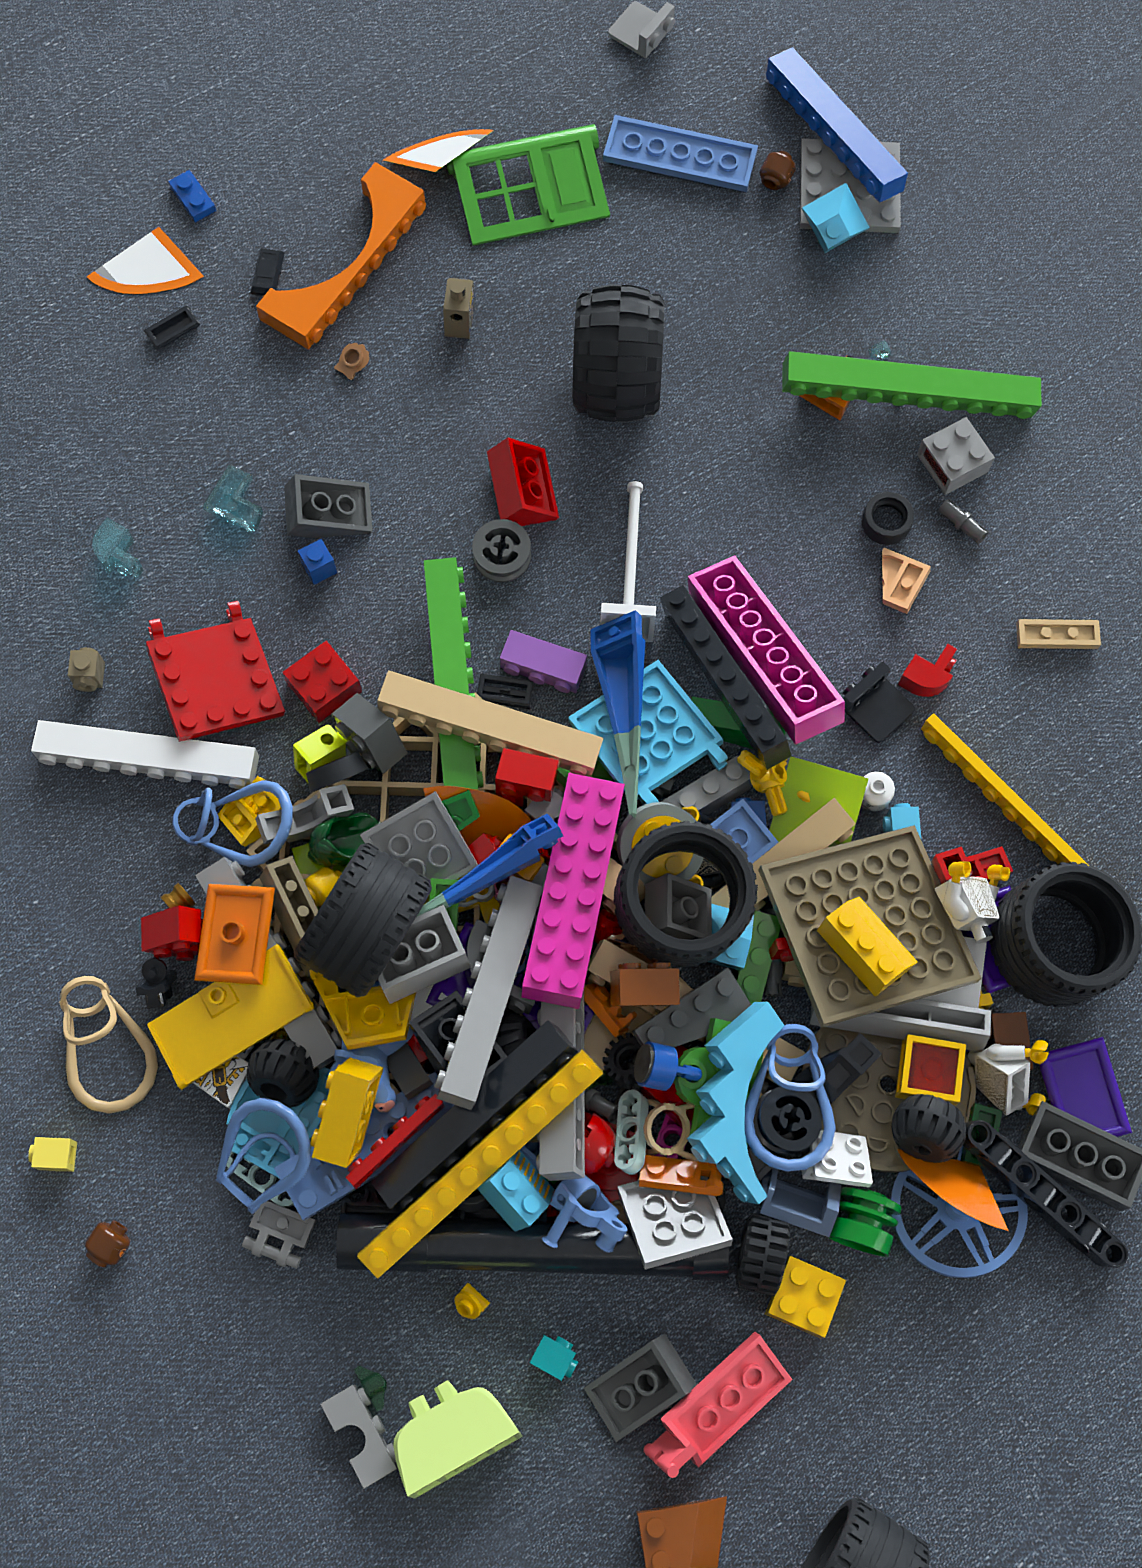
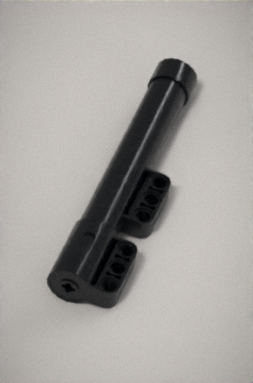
M370 1181L342 1198L336 1241V1264L338 1270H369L357 1257L358 1253L402 1214L389 1209L386 1203L379 1201L381 1196ZM476 1189L468 1197H475L481 1193ZM355 1193H362L364 1195V1198L359 1202H352L350 1200V1197ZM490 1204L488 1207L477 1212L460 1210V1218H444L387 1270L428 1272L429 1269L673 1276L691 1277L692 1280L727 1281L729 1247L645 1269L628 1223H624L627 1227V1232L622 1241H617L613 1252H606L596 1245L595 1242L601 1234V1231L596 1227H587L579 1222L571 1221L567 1223L557 1241L558 1247L553 1248L542 1240V1237L547 1236L555 1222L547 1221V1208L530 1227L514 1231Z

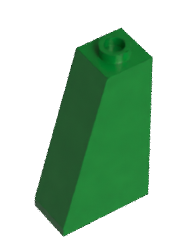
M692 697L693 703L723 738L724 742L753 749L722 701ZM767 709L773 717V719L775 720V722L777 723V725L779 726V728L781 729V731L783 732V734L785 735L786 731L783 729V727L778 722L776 717L773 715L771 710Z

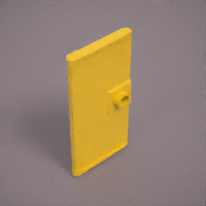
M276 944L266 952L262 985L214 982L147 1025L173 1074L172 1076L177 1086L182 1090L295 1019L314 1009V1005L303 989L279 944Z

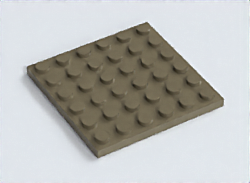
M915 825L764 864L758 869L821 1028L978 983L982 979L961 930H957L953 926L935 891V888L941 884ZM860 897L918 962L876 997L817 932V929L828 915L845 902Z

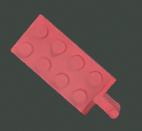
M754 1332L661 1418L666 1431L653 1443L646 1444L644 1453L670 1478H675L679 1473V1469L689 1459L699 1468L779 1393L792 1378L763 1338Z

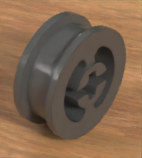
M506 519L493 520L484 524L474 536L472 543L474 563L478 571L485 578L500 583L510 582L522 576L528 569L531 562L530 538L525 529L518 523ZM501 537H505L506 549L503 550L502 555L503 565H498V553H500L502 547ZM485 557H490L492 562L487 560Z

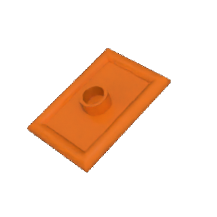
M208 884L195 981L262 985L275 888Z

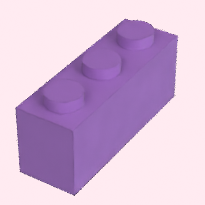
M514 630L510 631L500 656V668L506 673L513 676L520 674L529 677V680L534 681L536 684L547 683L553 685L556 690L563 693H577L587 666V655Z

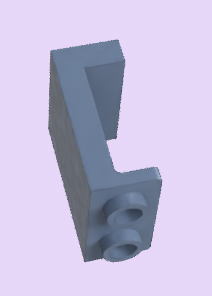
M772 1168L762 1178L760 1183L767 1195L762 1201L760 1213L829 1237L839 1212L841 1184L829 1182L825 1195H821L778 1180V1169Z

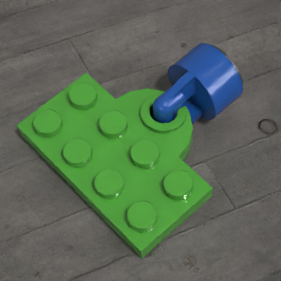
M710 1018L706 1044L731 1022ZM648 1041L641 1046L637 1053L634 1064L635 1080L639 1086L661 1091L668 1090L672 1083H674L677 1090L676 1094L684 1102L695 1106L690 1131L691 1135L712 1116L701 1107V1099L696 1091L721 1069L717 1068L710 1061V1053L706 1047H693L685 1050L678 1059V1054L674 1047ZM763 1053L756 1064L749 1082L746 1100L760 1070Z

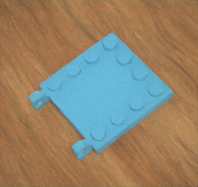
M659 660L644 668L637 793V800L640 799L642 805L659 802L651 791L707 754L718 771L728 765L726 762L728 757L719 747L723 744V738ZM604 695L569 716L568 719L574 729L603 738L597 759L615 782L624 784Z

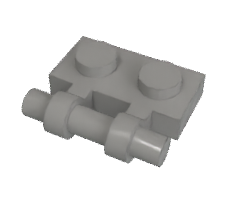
M266 1201L254 1213L249 1227L260 1231L257 1239L246 1236L242 1247L251 1250L252 1255L257 1257L263 1255L276 1260L277 1265L282 1267L288 1265L297 1269L301 1257L291 1253L293 1246L306 1248L316 1220L308 1218L303 1221L299 1213ZM270 1235L284 1240L281 1249L267 1244Z

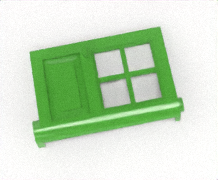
M595 124L466 150L447 163L449 175L453 174L457 180L472 246L610 217L594 151L599 149V139ZM527 155L533 182L507 187L501 161ZM495 162L502 189L475 194L469 167ZM535 188L541 215L515 220L509 193ZM503 195L510 222L483 227L477 200Z

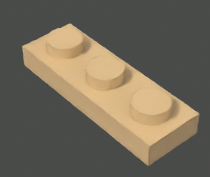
M1019 619L1016 623L1018 648L1098 649L1101 646L1099 620Z

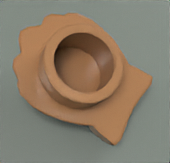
M353 343L345 346L340 355L339 362L334 368L343 373L348 379L353 380L355 373L362 370L368 364L369 352L366 350L365 345Z

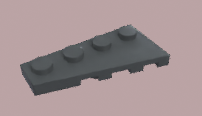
M725 968L681 997L680 1005L668 1006L632 1030V1033L640 1046L650 1041L676 1047L707 1036L710 1018L732 1022L751 1006V1003L729 968Z

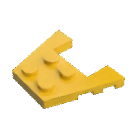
M309 970L310 976L347 1050L407 1039L408 1023L411 1021L416 993L389 1004L382 987L376 986L372 987L366 996L357 998L349 992L340 993L339 986L334 981L327 980L319 972L316 973L313 970Z

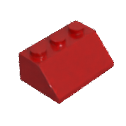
M508 437L487 451L500 519L511 520L520 526L554 521L559 518L544 448Z

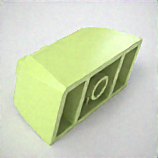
M445 1381L434 1388L441 1402L439 1405L430 1409L424 1395L409 1402L413 1419L397 1432L393 1446L396 1463L408 1497L415 1499L522 1437L503 1407L488 1390L476 1387L457 1393L453 1385L449 1381Z

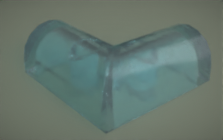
M230 464L202 506L206 512L250 533L256 530L263 514L262 507L242 498L253 480L252 475Z

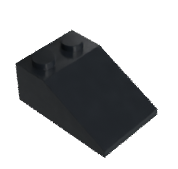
M457 990L408 1023L437 1076L440 1070L446 1071L449 1061L444 1060V1056L449 1042L455 1044L458 1033L453 1032V1028L458 1014L464 1016L467 1007L462 1005L463 998ZM496 1041L491 1051L496 1063L493 1065L487 1064L483 1079L507 1058V1055Z

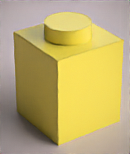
M35 1137L34 1145H31L29 1149L31 1167L45 1171L74 1172L77 1142L67 1138Z

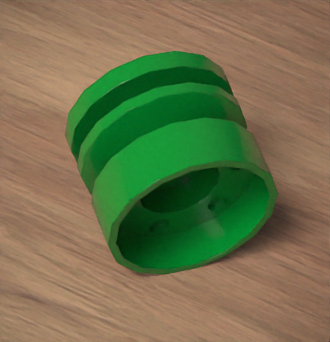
M842 1187L840 1196L849 1202L840 1201L839 1210L848 1214L847 1218H836L828 1238L858 1251L888 1257L893 1236L882 1230V1227L897 1226L898 1221L887 1214L900 1215L902 1206L886 1196L868 1189Z

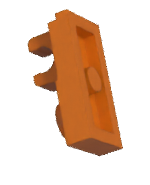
M592 983L584 987V1001L613 1036L618 1037L626 1034L629 1031L630 1023L637 1017V1013L634 1011L627 1016H623L621 1014L623 1006H611L610 993L604 986L601 987Z

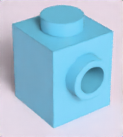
M908 803L896 804L883 817L884 833L915 825L921 839L919 807H910Z

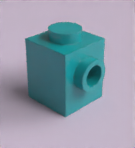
M544 1335L530 1363L562 1381L564 1376L571 1377L578 1361L573 1359L576 1353L571 1350L573 1347L572 1343L559 1336L554 1341Z

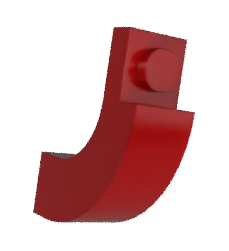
M1002 846L968 857L965 856L962 847L936 854L931 862L940 884L952 878L949 875L948 868L951 863L958 861L970 862L971 873L969 877L987 878L988 882H990V879L987 876V869L992 865L1008 867L1010 875L1013 872Z

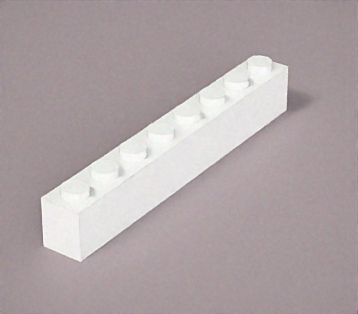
M38 720L31 752L39 762L46 765H55L56 762L66 763L67 766L77 769L83 766H91L93 769L101 772H109L110 769L120 770L121 773L126 775H136L137 772L146 773L147 776L156 779H163L164 776L174 777L175 780L180 782H191V779L201 780L206 785L217 786L218 783L229 784L230 787L235 789H241L254 781L259 761V755L255 747L192 739L178 742L176 737Z

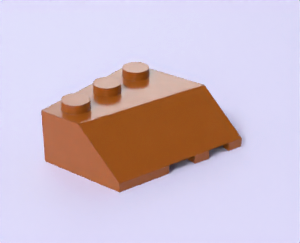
M727 1496L636 1511L645 1568H718Z

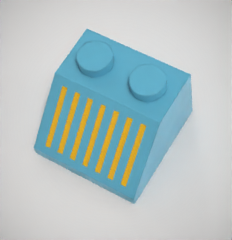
M521 1150L517 1151L477 1188L514 1231L530 1227L549 1206L555 1190L543 1176L539 1175V1171Z

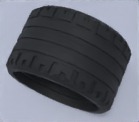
M683 821L672 822L668 826L666 824L650 831L649 835H645L636 843L625 860L616 880L614 888V905L616 908L614 911L619 927L622 926L623 935L632 946L635 945L638 948L637 951L645 955L650 960H657V963H670L672 967L675 965L680 967L697 966L699 963H706L718 957L742 935L755 912L754 904L757 903L758 885L755 884L757 878L752 862L748 861V855L741 848L742 846L732 840L733 837L729 834L727 835L719 828L717 830L712 828V825L697 821L694 823ZM688 852L705 858L717 868L726 882L730 898L729 912L724 925L719 931L701 939H677L663 933L650 922L639 901L638 882L641 870L654 858L665 853Z
M364 843L359 846L294 950L296 961L304 966H309L316 973L319 972L327 980L334 981L337 986L347 989V992L357 998L366 996L373 987L432 890L429 879L421 874L418 875L412 868L405 867L402 862L397 859L394 860L390 857L391 855L384 851L381 852L378 847L371 843Z
M1062 862L1057 865H1051L1036 873L1006 893L999 901V906L996 907L999 919L993 922L989 928L993 936L989 940V944L991 945L990 951L994 957V963L998 966L1001 976H1004L1006 982L1017 993H1021L1024 998L1031 999L1034 1003H1041L1043 1006L1048 1007L1051 1005L1054 1007L1075 1005L1118 985L1133 971V965L1138 962V955L1142 949L1141 919L1136 910V905L1131 900V896L1129 893L1127 894L1124 890L1125 888L1115 878L1109 876L1105 871L1098 870L1097 867L1088 866L1085 863ZM1039 896H1053L1066 900L1077 907L1088 920L1095 935L1097 952L1095 963L1087 976L1073 975L1053 965L1042 953L1036 943L1032 927L1033 910Z
M858 1497L847 1500L836 1511L818 1537L801 1568H929L930 1552L927 1542L912 1534L905 1527L899 1526L890 1517H885L881 1511L875 1507L872 1508L870 1504Z

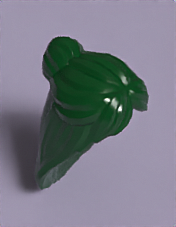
M356 813L346 817L335 816L320 823L310 835L308 858L312 862L324 867L346 866L359 846L364 844L360 835L381 822L377 821L370 814Z

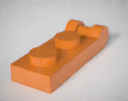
M645 1155V1163L639 1177L640 1187L711 1196L721 1195L724 1184L721 1181L723 1175L717 1169L716 1164ZM701 1176L709 1177V1179H708V1180H700V1177H701Z

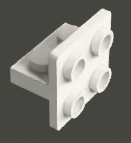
M820 1130L817 1139L810 1145V1153L820 1143L823 1130ZM835 1132L832 1147L825 1157L810 1168L802 1170V1177L817 1181L871 1187L873 1180L866 1138L864 1136Z

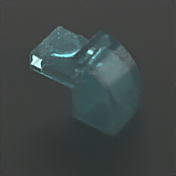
M106 518L96 531L92 544L93 551L102 568L109 574L115 568L125 576L131 574L137 579L143 572L139 560L127 553V550L134 542L129 530Z

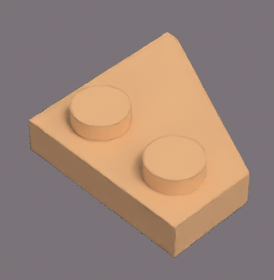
M883 548V604L907 614L928 577L931 566Z

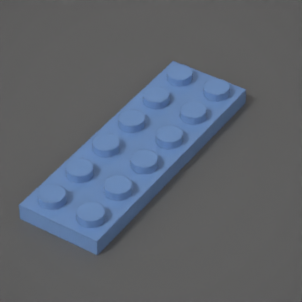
M614 115L603 154V161L747 192L758 145Z

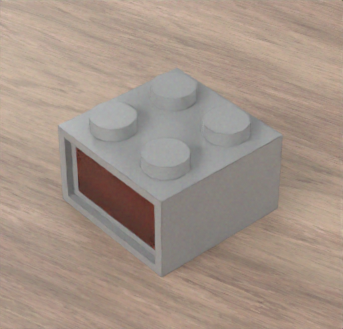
M967 417L923 439L917 453L944 495L988 473L995 459Z

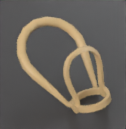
M82 976L71 980L63 987L60 994L61 1001H59L64 1012L63 1034L67 1040L66 1073L68 1086L76 1099L93 1111L109 1114L125 1111L142 1101L154 1085L158 1070L156 1049L145 1032L119 1003L109 995L110 989L107 983L93 976ZM90 984L101 989L102 999L98 1004L90 1008L76 1009L71 1007L66 1000L68 993L80 985ZM108 1005L110 1020L106 1026L92 1035L75 1038L73 1018L95 1015ZM117 1012L145 1053L147 1067L144 1079L134 1093L122 1100L108 1102L95 1099L81 1085L78 1076L76 1045L95 1042L110 1033L116 1024Z

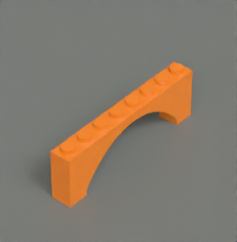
M377 162L361 178L363 195L369 198L373 209V220L369 238L359 256L340 274L320 284L295 290L276 291L270 288L256 305L259 320L308 350L321 339L323 331L327 326L335 322L340 310L344 306L349 305L353 294L358 288H362L365 285L370 273L379 268L383 257L388 251L391 252L395 248L397 240L402 234H406L409 231L414 219L417 216H421L426 208L424 190Z

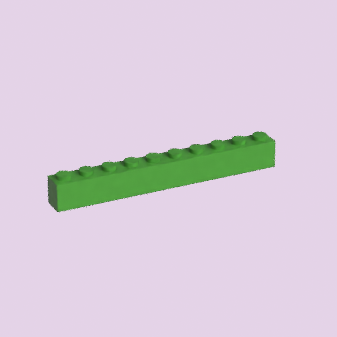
M791 351L788 352L782 363V392H789L796 396L809 394L816 395L819 398L838 397L846 401L858 399L866 400L869 403L887 402L895 406L907 404L916 405L919 408H942L945 411L965 410L972 414L985 412L992 413L994 416L1014 415L1021 419L1033 417L1042 406L1041 378Z
M456 557L424 560L435 685L475 697V693H469V684H474L472 667L467 668L466 659L471 658L470 642H464V633H469L468 617H462L461 608H467L465 592H460L459 583H464L463 567H457ZM439 733L444 786L464 787L475 790L484 788L482 771H477L476 762L481 761L480 745L469 743L459 735Z

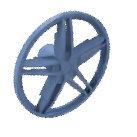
M963 1146L959 1151L957 1160H961ZM912 1171L898 1173L890 1200L900 1204L902 1187L905 1186L938 1208V1212L921 1228V1231L912 1240L904 1228L901 1213L900 1215H891V1217L898 1221L894 1229L903 1247L924 1267L948 1277L973 1278L996 1270L1009 1260L1018 1249L1027 1227L1028 1209L1027 1205L1015 1194L1002 1195V1193H992L996 1202L1017 1201L1018 1206L999 1208L1001 1214L1018 1211V1222L1010 1244L994 1259L979 1220L953 1207L940 1196L936 1200L921 1189L905 1181L908 1177L929 1188ZM940 1221L945 1228L919 1250L916 1247L917 1242ZM972 1228L988 1261L986 1264L982 1262L966 1232ZM958 1229L979 1266L970 1268L950 1267L934 1261L924 1253L952 1230Z

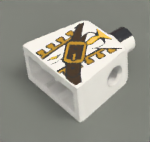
M251 1046L193 1083L231 1109L238 1091L247 1079L248 1062L245 1059L254 1046Z

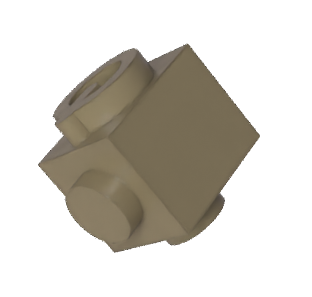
M87 647L80 648V650H71L68 677L73 683V688L85 692H92L97 688H103L105 662L99 652Z

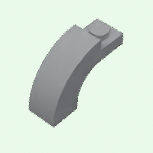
M342 784L319 789L309 800L293 806V821L287 842L290 843L310 837L318 824L335 816H349L353 812L354 807L346 785ZM281 810L259 814L255 819L264 845L271 843L277 835L281 823Z

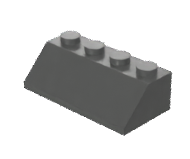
M1044 1101L1039 1104L1017 1145L1024 1154L1051 1178L1119 1211L1131 1208L1142 1181L1141 1148Z

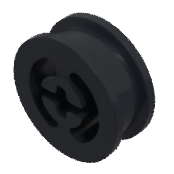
M781 1086L768 1091L760 1096L753 1120L755 1134L762 1146L773 1153L785 1155L803 1150L813 1144L820 1133L822 1115L819 1105L808 1091L788 1090ZM777 1100H785L791 1103L780 1108L776 1107ZM794 1131L797 1134L795 1140H788L780 1136Z

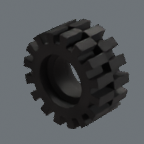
M627 1032L626 1038L620 1035L617 1037L619 1040L617 1043L613 1040L609 1043L612 1048L611 1050L606 1048L604 1051L608 1057H603V1063L605 1064L603 1067L611 1079L621 1088L625 1087L627 1090H632L634 1086L636 1089H641V1086L637 1084L634 1077V1067L628 1070H624L622 1067L624 1060L630 1054L638 1052L641 1048L635 1036L631 1032Z

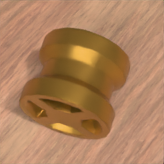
M179 883L173 887L171 893L161 896V899L169 908L178 905L185 907L196 905L195 901Z

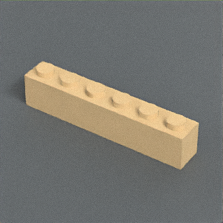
M835 798L752 864L757 878L755 884L758 885L757 903L754 904L756 911L766 904L763 899L768 895L758 871L761 865L829 848V845L837 839L842 843L854 833L851 828L856 823ZM725 885L711 897V904L729 908L730 898L728 887Z

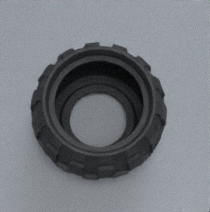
M609 284L594 287L592 292L583 291L578 296L575 311L572 387L573 406L578 413H587L588 417L605 422H631L644 419L645 415L654 416L660 409L665 301L660 294H650L648 289L634 285Z

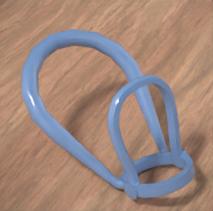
M262 780L249 784L216 802H212V789L206 788L200 797L183 801L175 809L172 816V826L176 835L185 841L186 844L194 846L202 844L233 862L237 861L240 865L253 867L264 864L274 857L287 841L293 821V806L288 792L278 783ZM264 791L273 793L278 798L281 806V823L277 835L271 844L259 854L249 856L209 843L210 838L216 833L219 826V816L216 812V807ZM190 804L204 806L197 833L190 837L186 836L178 825L180 811ZM209 813H211L213 818V827L211 829V832L207 836L203 837V834L207 826Z
M787 1024L774 1036L766 1047L769 1051L765 1055L745 1103L744 1131L746 1142L756 1157L769 1167L790 1172L806 1170L822 1161L832 1147L836 1126L832 1107L823 1086L825 1072L817 1055L818 1042L816 1037L806 1026ZM797 1032L804 1034L810 1039V1049L803 1056L788 1059L776 1053L775 1042L784 1034ZM774 1061L786 1067L810 1064L814 1083H794L784 1080L776 1073ZM767 1068L772 1080L782 1088L794 1091L816 1090L824 1129L818 1146L813 1152L803 1158L788 1160L774 1156L762 1146L755 1134L753 1120Z
M259 1098L245 1102L232 1114L227 1126L216 1181L219 1184H223L248 1208L251 1214H254L261 1204L292 1188L304 1178L311 1162V1142L305 1125L293 1110L279 1101ZM263 1110L277 1114L292 1128L299 1144V1160L295 1169L288 1176L276 1182L253 1201L228 1178L238 1167L247 1151L257 1141L272 1138L283 1144L289 1152L290 1158L296 1155L287 1140L276 1133L265 1132L252 1137L241 1149L226 1172L224 1171L243 1119L252 1112Z

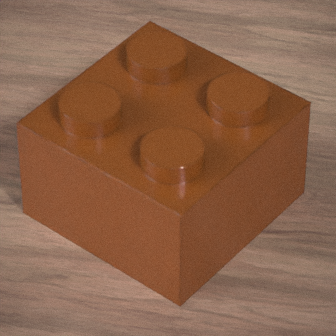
M641 963L619 964L617 970L610 971L611 1006L680 1005L679 968H670V963L647 964V969H641Z

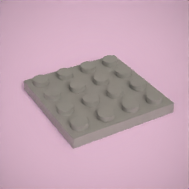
M802 138L800 229H812L802 211V207L847 183L870 227L864 232L899 233L901 228L900 193L879 203L873 195L868 193L866 187L853 176L848 167L839 161L837 155L830 147L824 144L822 139ZM880 142L900 164V143Z

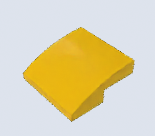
M257 776L252 783L259 782L265 779ZM264 791L225 804L218 813V816L238 842L246 847L261 837L255 820L257 815L281 810L278 798L273 793Z

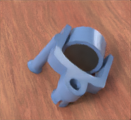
M585 1175V1178L562 1180L556 1188L550 1205L560 1213L547 1236L542 1237V1240L547 1245L557 1248V1241L569 1221H578L584 1226L596 1227L600 1230L601 1234L595 1243L600 1249L610 1253L613 1252L617 1241H622L627 1232V1227L617 1218L620 1211L609 1202L599 1186Z

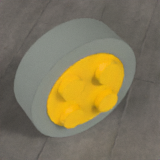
M655 802L637 808L636 818L628 815L618 833L617 853L621 865L623 866L636 843L645 835H649L650 831L665 824L668 826L672 822L689 821L694 823L696 819L682 808L669 803ZM680 851L665 853L645 865L641 870L639 879L644 883V886L666 873L690 880L700 868L703 857Z

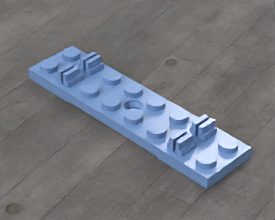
M436 1072L428 1075L433 1085L410 1100H407L404 1093L400 1092L396 1095V1105L389 1112H378L375 1108L372 1109L361 1153L352 1163L359 1158L364 1160L372 1153L370 1150L371 1146L381 1137L387 1139L389 1137L387 1135L388 1129L393 1127L402 1117L406 1116L409 1118L417 1111L414 1107L421 1099L427 1095L430 1098L434 1094L438 1096L440 1089L434 1087L438 1077ZM443 1101L445 1107L362 1185L374 1179L451 1109L454 1104ZM312 1146L311 1162L304 1178L287 1190L303 1221L356 1190L345 1178L349 1174L347 1169L351 1164L344 1168L312 1158L314 1150ZM299 1153L274 1167L280 1180L284 1179L295 1169L299 1160Z

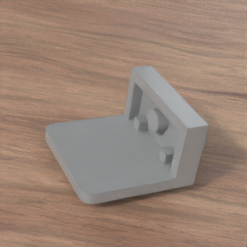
M634 1L609 28L608 35L646 59L675 24V6L666 2L659 12L656 13L643 4Z

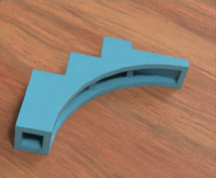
M754 1002L705 1045L710 1053V1061L721 1070L696 1091L701 1099V1107L712 1116L687 1138L692 1145L691 1151L700 1162L716 1164L719 1172L724 1177L729 1178L734 1185L733 1191L735 1195L743 1202L760 1204L767 1195L755 1175L748 1155L744 1131L746 1097L749 1082L759 1058L769 1042L785 1026L769 1002Z

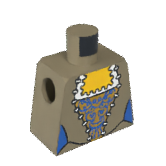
M449 278L447 280L443 307L444 335L446 337L470 339L476 298L474 282L472 280ZM455 314L461 315L462 319L455 320Z

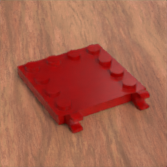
M238 601L227 603L229 609H226V614L230 623L164 637L160 618L149 620L150 627H148V632L152 640L146 641L145 647L178 742L281 717L285 714V709L251 618H242V611Z

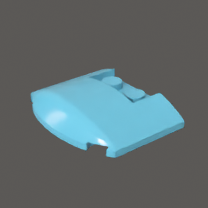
M326 1067L319 1070L320 1076L317 1088L309 1099L299 1106L290 1108L305 1125L310 1142L315 1129H319L322 1118L318 1117L320 1105L323 1100H327L329 1089H326V1082L330 1069ZM247 1079L233 1101L227 1118V1125L232 1114L247 1101L260 1098V1096H257L252 1091ZM263 1110L252 1112L243 1119L232 1148V1152L239 1154L252 1137L265 1132H273L287 1140L294 1149L295 1154L299 1153V1144L295 1133L288 1123L277 1114ZM265 1138L257 1141L243 1158L279 1179L274 1167L288 1160L290 1154L283 1144L277 1140Z

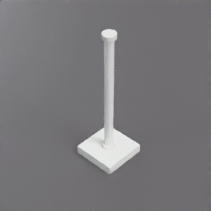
M632 481L627 485V491L630 493L623 604L602 603L600 625L636 610L642 615V638L645 639V642H653L656 606L634 605L640 493L643 492V484Z

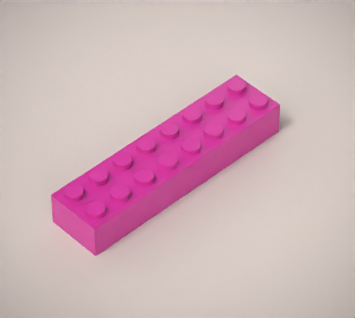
M732 556L688 576L689 594L732 658L795 745L844 723L845 701L736 556Z
M573 773L568 774L557 824L563 837L557 839L558 843L552 847L521 998L575 1009L580 1008L625 784Z

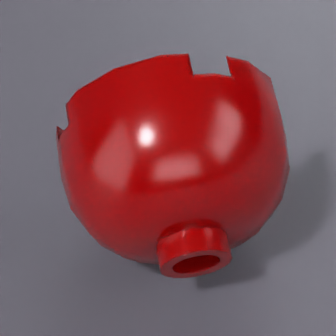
M595 1113L585 1123V1174L587 1175L598 1172L603 1166L609 1168L615 1156V1151H613L616 1143L615 1132L611 1125Z

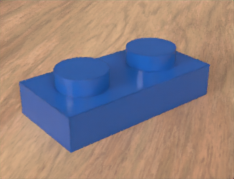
M190 170L168 181L170 188L194 222L216 211L215 204Z

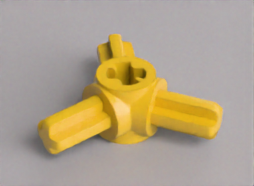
M743 750L741 755L737 757V761L750 771V781L753 787L758 792L766 794L773 816L785 814L787 806L781 788L784 787V782L787 780L786 760L767 770L759 758L751 752Z

